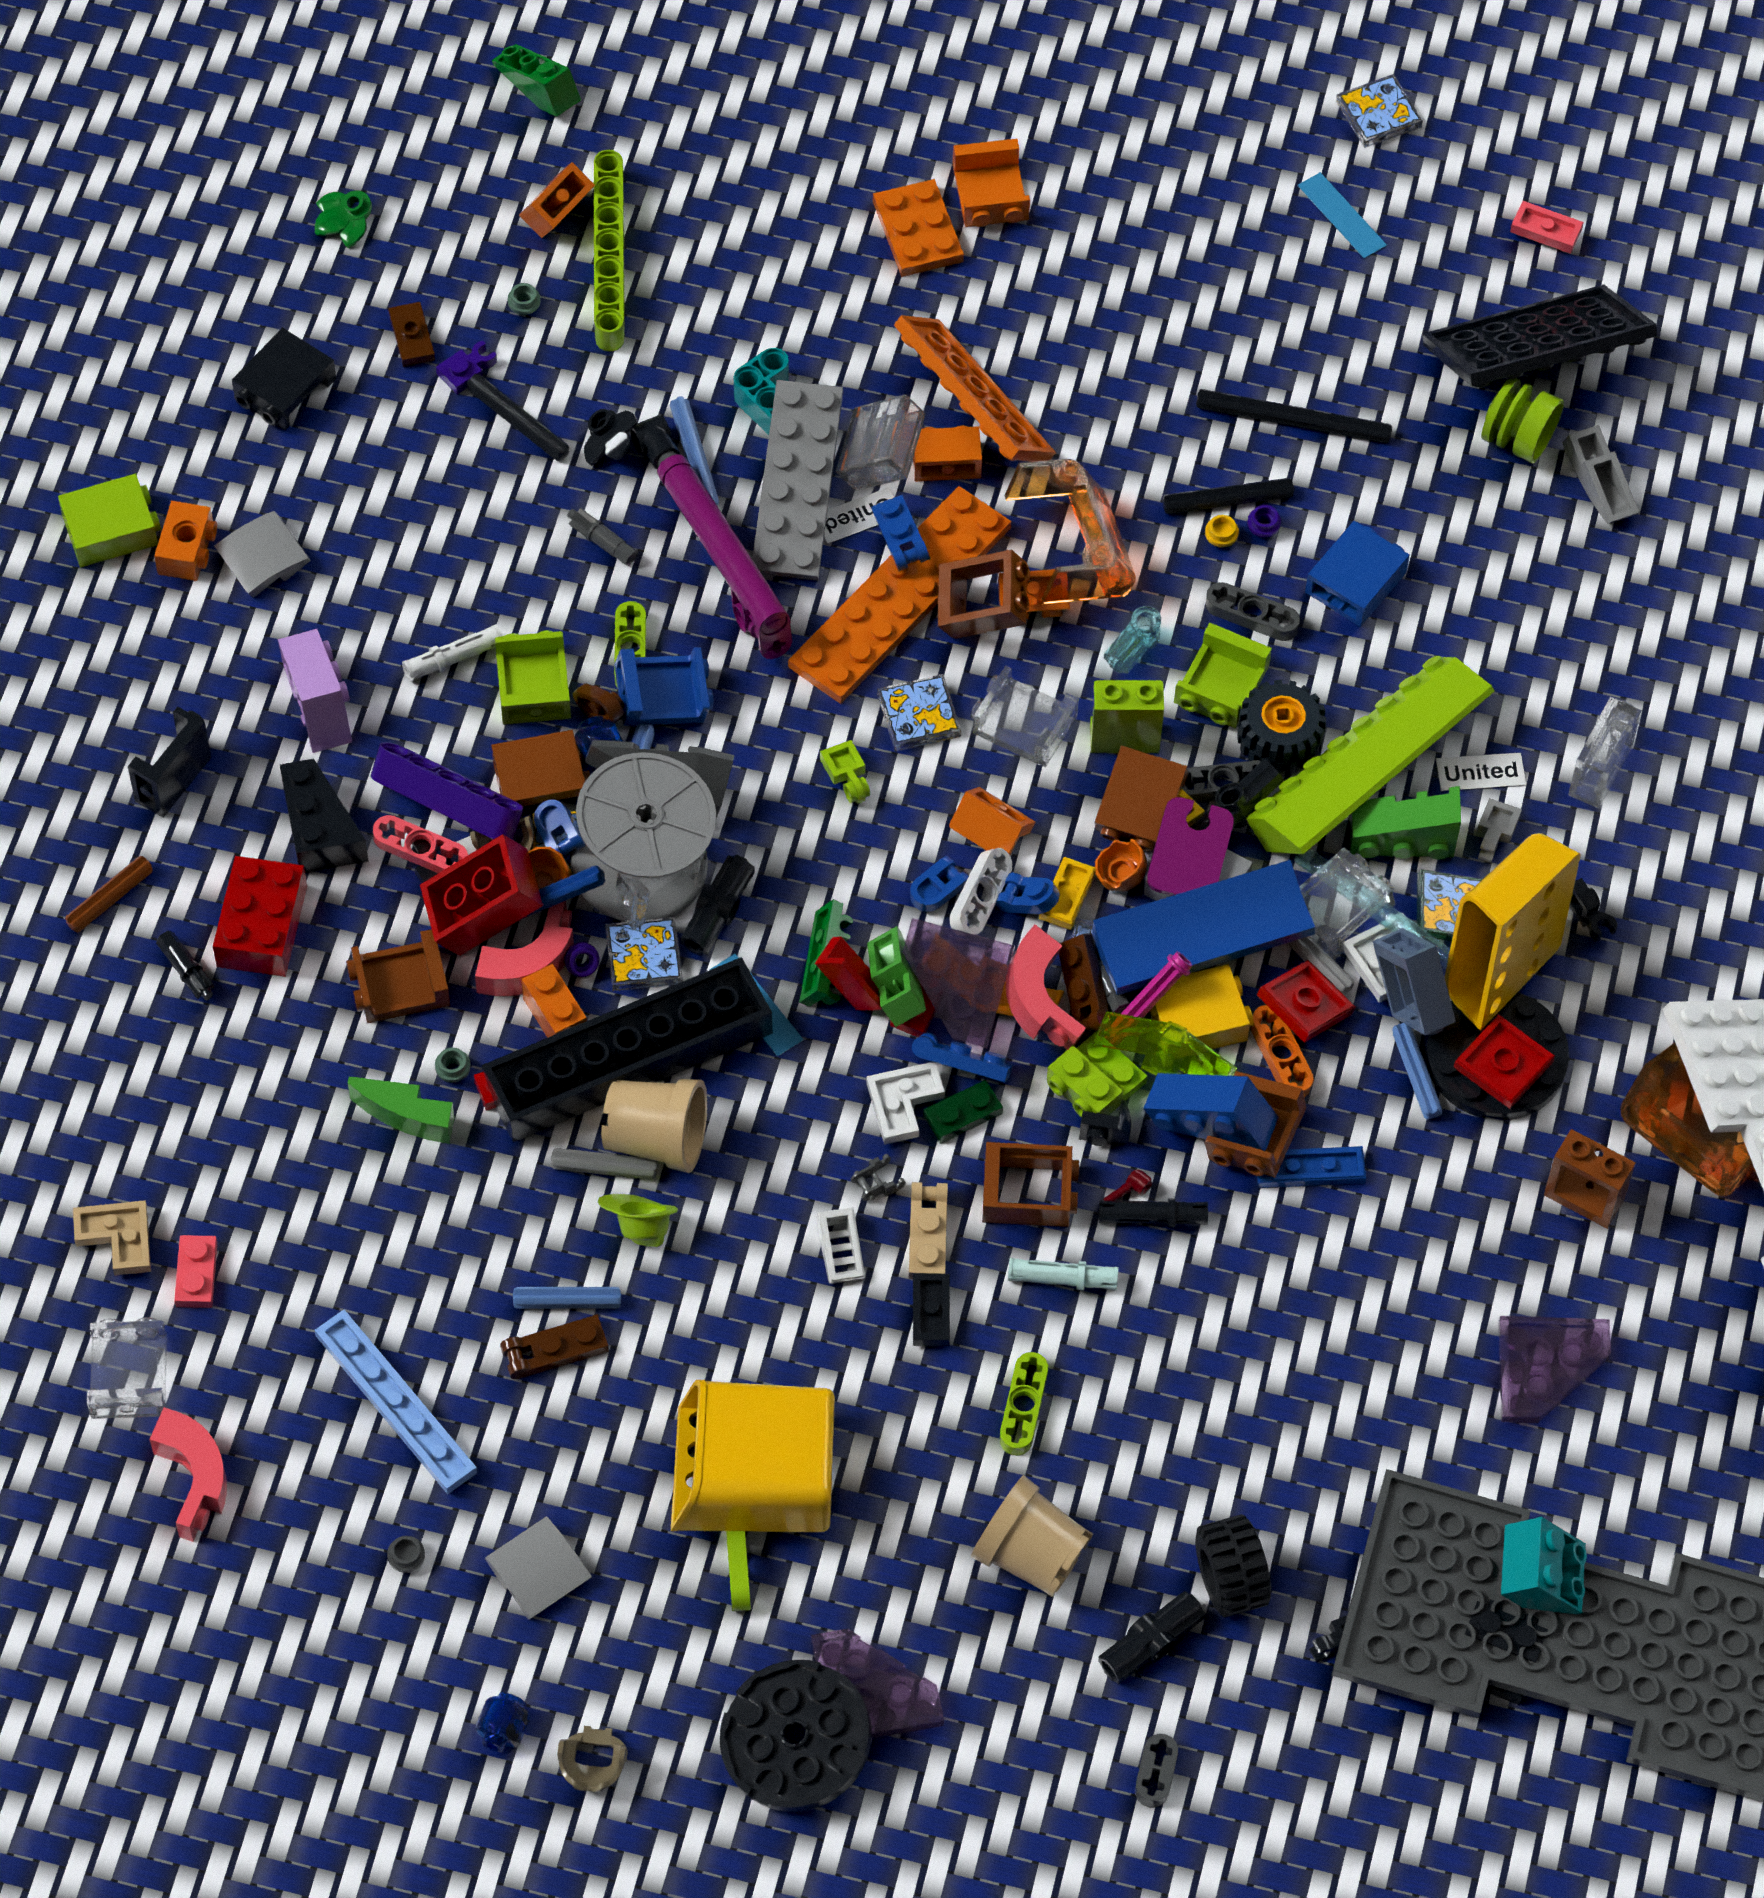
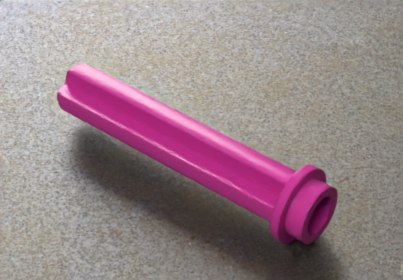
M1177 951L1174 955L1169 954L1167 956L1169 962L1110 1024V1027L1104 1031V1036L1114 1045H1118L1182 975H1190L1189 969L1193 965L1183 954Z

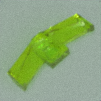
M1106 1011L1091 1045L1145 1054L1140 1069L1156 1076L1157 1073L1177 1074L1178 1070L1185 1074L1234 1076L1237 1067L1188 1032L1187 1028L1172 1021L1163 1022Z

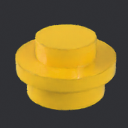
M1217 515L1206 525V539L1214 546L1228 547L1238 539L1239 528L1230 516Z

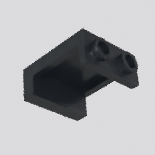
M282 327L232 379L234 398L241 407L245 409L250 408L261 415L263 420L269 425H277L281 429L286 430L290 426L289 415L320 383L329 387L336 380L334 359Z
M176 707L173 711L177 736L156 763L152 766L142 759L135 757L128 765L135 802L163 818L212 758L204 719L194 711L187 712L179 707Z

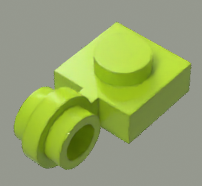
M852 740L820 751V760L833 784L835 785L847 780V783L843 784V789L849 803L856 802L860 804L865 802L866 797L871 795L870 788L864 777L858 778L857 776L865 774L866 765Z

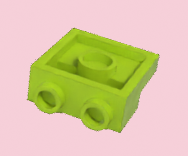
M1096 1031L1080 1046L1075 1048L1072 1045L1047 1068L1046 1080L1050 1089L1058 1096L1063 1095L1072 1103L1076 1113L1082 1117L1083 1111L1110 1115L1121 1105L1122 1099L1126 1101L1147 1083L1148 1076L1100 1032Z

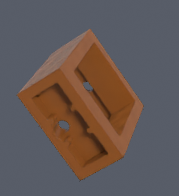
M1011 549L939 564L938 627L953 639L1026 625V611L1029 610L1027 580L1030 577L1027 562ZM1004 572L1003 606L966 613L967 579Z
M1571 1129L1554 1156L1544 1196L1608 1229L1625 1200L1636 1162ZM1600 1151L1603 1153V1156H1596L1595 1152Z
M986 1142L982 1222L1069 1227L1070 1214H1077L1078 1192H1071V1181L1078 1182L1079 1160H1072L1073 1146ZM999 1167L1062 1170L1060 1205L998 1202Z

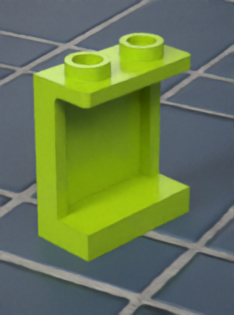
M1209 622L1204 632L1201 648L1183 681L1179 680L1175 686L1174 703L1180 705L1186 711L1197 712L1211 718L1217 724L1228 725L1236 729L1239 724L1240 710L1242 709L1245 697L1249 698L1250 691L1258 688L1269 668L1272 648Z
M545 630L535 634L519 635L511 633L496 637L495 647L503 725L571 719L563 632Z
M1094 681L1093 716L1090 717L1091 753H1119L1121 745L1144 753H1159L1164 716L1163 681Z

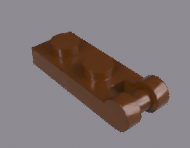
M1081 934L1061 942L1062 948L1059 952V958L1072 1017L1086 1027L1081 1038L1089 1036L1092 1030L1099 1032L1109 1028L1111 1024L1092 934Z
M598 1314L527 1336L510 1337L500 1343L502 1354L504 1357H508L510 1363L507 1369L511 1379H521L609 1352V1346ZM532 1351L534 1358L523 1359V1353Z

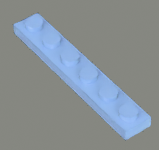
M345 1309L315 1329V1335L447 1495L477 1474V1467Z

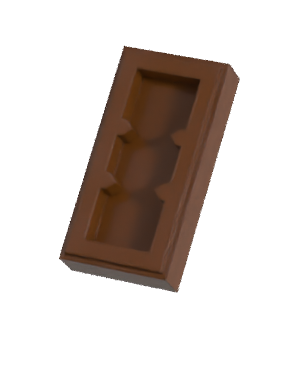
M415 302L388 308L402 366L434 361L435 354L421 303Z

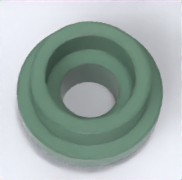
M528 283L515 285L508 294V306L517 314H531L540 306L539 292Z
M452 1047L443 1050L435 1060V1071L439 1078L446 1082H459L467 1077L470 1072V1059L465 1052L458 1048ZM450 1064H457L459 1066L457 1069H447Z

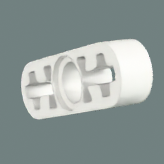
M995 848L984 851L979 855L950 914V926L956 935L967 937L979 934L983 930L996 904L999 893L1003 890L1006 878L1012 871V860L1006 850ZM979 883L986 891L984 901H981L976 893Z

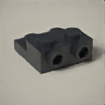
M1490 1600L1488 1605L1484 1604L1480 1613L1471 1616L1469 1623L1475 1629V1639L1483 1641L1487 1633L1502 1631L1512 1641V1654L1518 1656L1521 1647H1526L1523 1651V1658L1536 1663L1540 1649L1532 1646L1535 1642L1543 1644L1545 1637H1537L1535 1630L1527 1625L1529 1614H1525L1524 1619L1519 1618L1516 1624L1503 1627L1501 1626V1620L1508 1622L1516 1616L1502 1611L1504 1605L1501 1603L1496 1605L1495 1612L1490 1611L1495 1601ZM1477 1601L1474 1610H1476L1479 1607V1601ZM1532 1616V1626L1539 1632H1547L1548 1629L1537 1625L1539 1619ZM1467 1628L1465 1635L1471 1637V1633ZM1492 1636L1486 1641L1487 1644L1505 1651L1508 1650L1507 1642L1500 1636ZM1487 1685L1486 1689L1487 1693L1517 1705L1520 1704L1523 1696L1491 1685Z

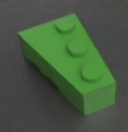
M1460 786L1449 787V794L1428 797V791L1416 792L1417 798L1401 801H1396L1395 795L1368 799L1349 815L1350 855H1360L1363 858L1395 856L1400 859L1412 856L1430 857L1432 859L1454 857L1461 826Z

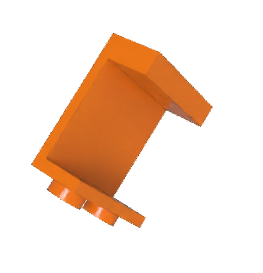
M1017 138L953 146V170L965 227H983L989 224L1017 223L1029 220L1030 198L1029 195L1024 194L1018 165L1019 144Z

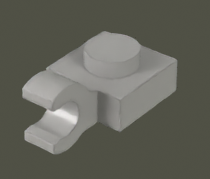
M1489 798L1477 828V833L1485 835L1478 859L1491 863L1499 840L1510 843L1522 809Z

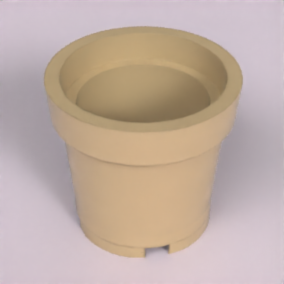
M680 1079L677 1083L613 1081L607 1092L603 1113L608 1114V1126L602 1125L601 1131L604 1149L664 1162L670 1169L687 1173L692 1172L701 1153L706 1129L707 1091L704 1081L694 1079Z
M1023 1475L1011 1489L977 1542L971 1558L988 1567L993 1563L1053 1597L1079 1560L1080 1551L1082 1548L1085 1550L1093 1533L1079 1525L1039 1493L1040 1487Z

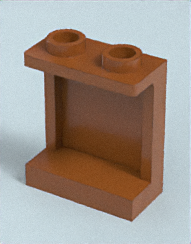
M573 729L491 745L493 765L500 794L516 801L522 806L539 804L549 799L560 800L579 796L584 783L590 776L589 770H582L581 762L586 760L582 741H575Z
M1121 745L1094 822L1096 830L1100 832V836L1110 841H1120V838L1127 841L1134 839L1143 851L1152 852L1156 845L1165 807L1168 801L1179 796L1181 787L1185 785L1188 777L1187 766Z
M432 929L420 931L421 942L366 954H360L358 946L351 947L352 960L346 961L350 981L357 980L359 990L353 991L357 1012L364 1010L367 1023L450 1006L447 981L438 944L434 940Z
M1236 1071L1234 1076L1249 1077L1279 1118L1266 1151L1207 1136L1204 1143L1208 1158L1223 1167L1231 1165L1245 1169L1255 1176H1262L1264 1174L1275 1178L1307 1108L1303 1090L1298 1087Z

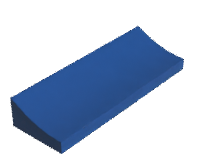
M1287 860L1093 920L1092 936L1097 952L1118 996L1146 987L1169 962L1167 956L1169 954L1174 955L1177 951L1192 963L1193 966L1189 969L1190 973L1315 935L1316 927L1301 893L1291 860Z

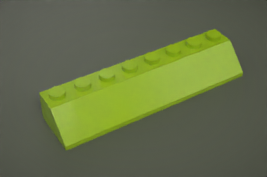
M1434 656L1428 659L1422 665L1423 669L1418 674L1403 680L1399 684V690L1393 695L1379 700L1375 704L1376 709L1368 716H1363L1354 721L1349 732L1344 736L1333 739L1327 745L1328 749L1323 754L1308 760L1303 765L1304 770L1298 775L1283 781L1279 785L1280 790L1272 797H1267L1255 805V811L1246 820L1265 851L1290 854H1304L1494 693L1495 690L1492 685L1456 657Z

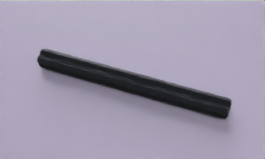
M1200 389L1197 395L1196 406L1200 409L1382 443H1389L1391 439L1392 425L1388 423L1206 389Z

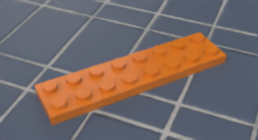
M958 486L917 528L926 545L930 560L922 563L920 560L908 564L907 569L898 571L890 555L788 660V668L842 704L938 604L939 564L986 555L1011 529V521Z

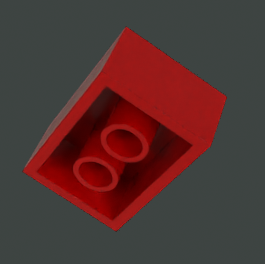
M504 834L420 884L435 942L459 956L543 906L527 848Z
M235 856L213 943L217 967L286 977L307 890L304 865Z

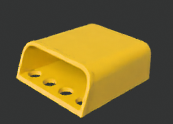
M1538 833L1526 838L1470 892L1466 893L1459 902L1445 972V982L1453 1003L1480 1031L1557 952L1562 943L1581 854L1547 835Z
M695 1380L678 1406L671 1531H827L830 1528L835 1409V1395L833 1391L827 1388ZM697 1416L696 1428L690 1424V1420ZM695 1446L694 1458L688 1454V1450ZM693 1476L692 1488H690L686 1481Z

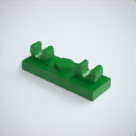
M834 899L815 911L799 1001V1003L811 1007L820 1000L827 1005H833L840 1000V996L832 993L830 987L836 989V987L814 964L832 937H842L846 942L851 937V935L844 933L840 926L847 928L853 924V919L848 915L842 914L843 903Z

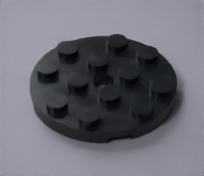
M1517 992L1481 1031L1451 1001L1456 1022L1444 1027V1030L1438 1034L1428 1035L1426 1062L1433 1083L1450 1103L1473 1116L1482 1118V1115L1503 1117V1120L1528 1116L1546 1106L1556 1096L1564 1082L1569 1063V1047L1562 1026L1545 1006L1522 993ZM1498 1015L1555 1055L1554 1062L1511 1109L1454 1068V1063Z
M789 1660L770 1665L758 1671L736 1691L737 1696L731 1703L728 1712H724L720 1728V1750L729 1775L748 1797L771 1809L798 1812L814 1809L829 1803L853 1784L861 1773L870 1752L872 1725L864 1699L845 1675L822 1665L820 1662ZM794 1727H803L806 1730L805 1736L799 1742V1745L790 1744L786 1739L787 1733Z

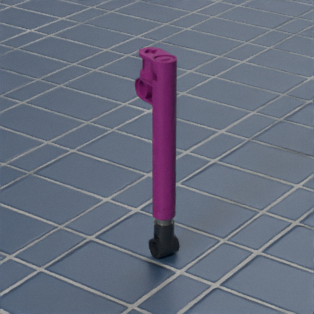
M659 414L637 423L630 431L633 444L640 454H647L654 468L657 469L658 477L728 583L731 589L733 613L740 629L744 633L749 631L752 637L758 639L759 650L764 658L775 659L782 656L789 650L792 644L791 624L788 613L686 457L680 454L679 449L672 440L670 428L663 415Z

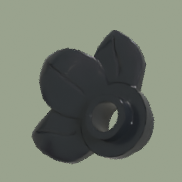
M599 409L593 413L588 421L591 436L584 446L586 462L592 466L605 454L614 460L623 458L630 448L628 432L638 423L636 416L626 410L616 414L612 410Z

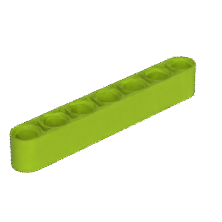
M603 150L594 158V328L596 345L604 351L611 352L621 348L625 340L624 174L622 156L614 150Z

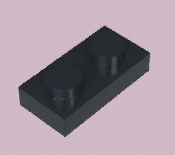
M913 1273V1346H949L950 1274Z

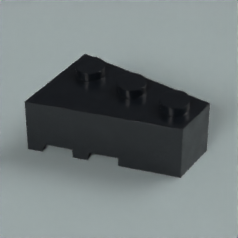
M308 759L280 764L298 865H304L305 873L369 862L366 840L316 761Z

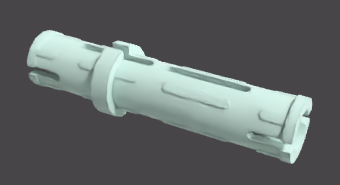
M1010 1258L1008 1281L1077 1286L1076 1290H1084V1287L1117 1290L1119 1267L1086 1265V1261H1079V1264Z

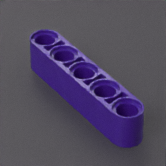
M388 742L380 743L370 775L374 781L489 838L495 839L504 834L514 840L523 811L521 804L403 746Z

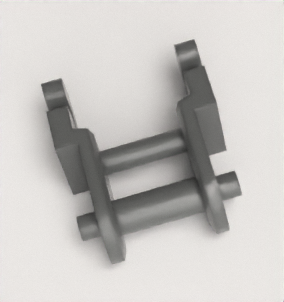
M885 1154L882 1160L879 1157L870 1160L869 1167L861 1171H855L851 1177V1182L859 1183L863 1189V1201H872L882 1193L887 1197L905 1186L904 1178L898 1179L897 1184L894 1181L882 1183L875 1172L891 1161L888 1154ZM870 1176L877 1183V1186L870 1188L865 1180Z

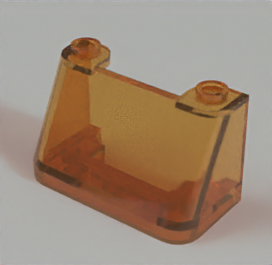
M1676 1043L1670 1045L1643 1066L1621 1104V1116L1625 1123L1711 1192L1718 1196L1732 1194L1755 1171L1741 1133L1710 1132Z

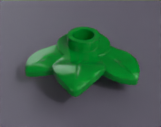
M359 190L351 191L347 194L331 192L322 196L316 202L318 208L322 211L315 222L316 236L340 233L342 242L347 248L355 245L364 236L367 230L366 219L369 217L372 209L371 199L365 192ZM359 202L357 207L350 208L354 203Z

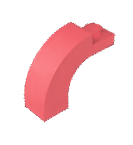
M566 901L548 909L544 929L531 944L518 949L482 946L475 974L477 993L492 996L523 994L522 978L552 963L558 973L564 968L566 951L574 944L573 929L570 928L572 911L567 910Z
M1034 924L1022 939L1007 970L1005 987L1008 1004L1020 1027L1033 1040L1041 1031H1044L1054 1044L1063 1046L1068 1050L1072 1045L1075 1046L1078 1043L1086 1027L1057 1006L1049 997L1044 985V973L1055 961L1062 945Z
M164 1407L149 1440L154 1455L183 1465L193 1476L191 1489L176 1520L179 1537L193 1542L198 1530L203 1531L209 1520L210 1510L222 1514L227 1495L226 1474L219 1448L210 1433L191 1417Z

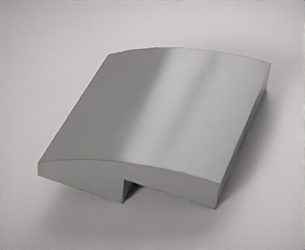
M275 511L250 521L214 545L246 592L253 598L279 577L286 581L311 561Z
M547 1516L485 1557L486 1562L504 1589L508 1588L527 1619H531L592 1577L573 1548Z

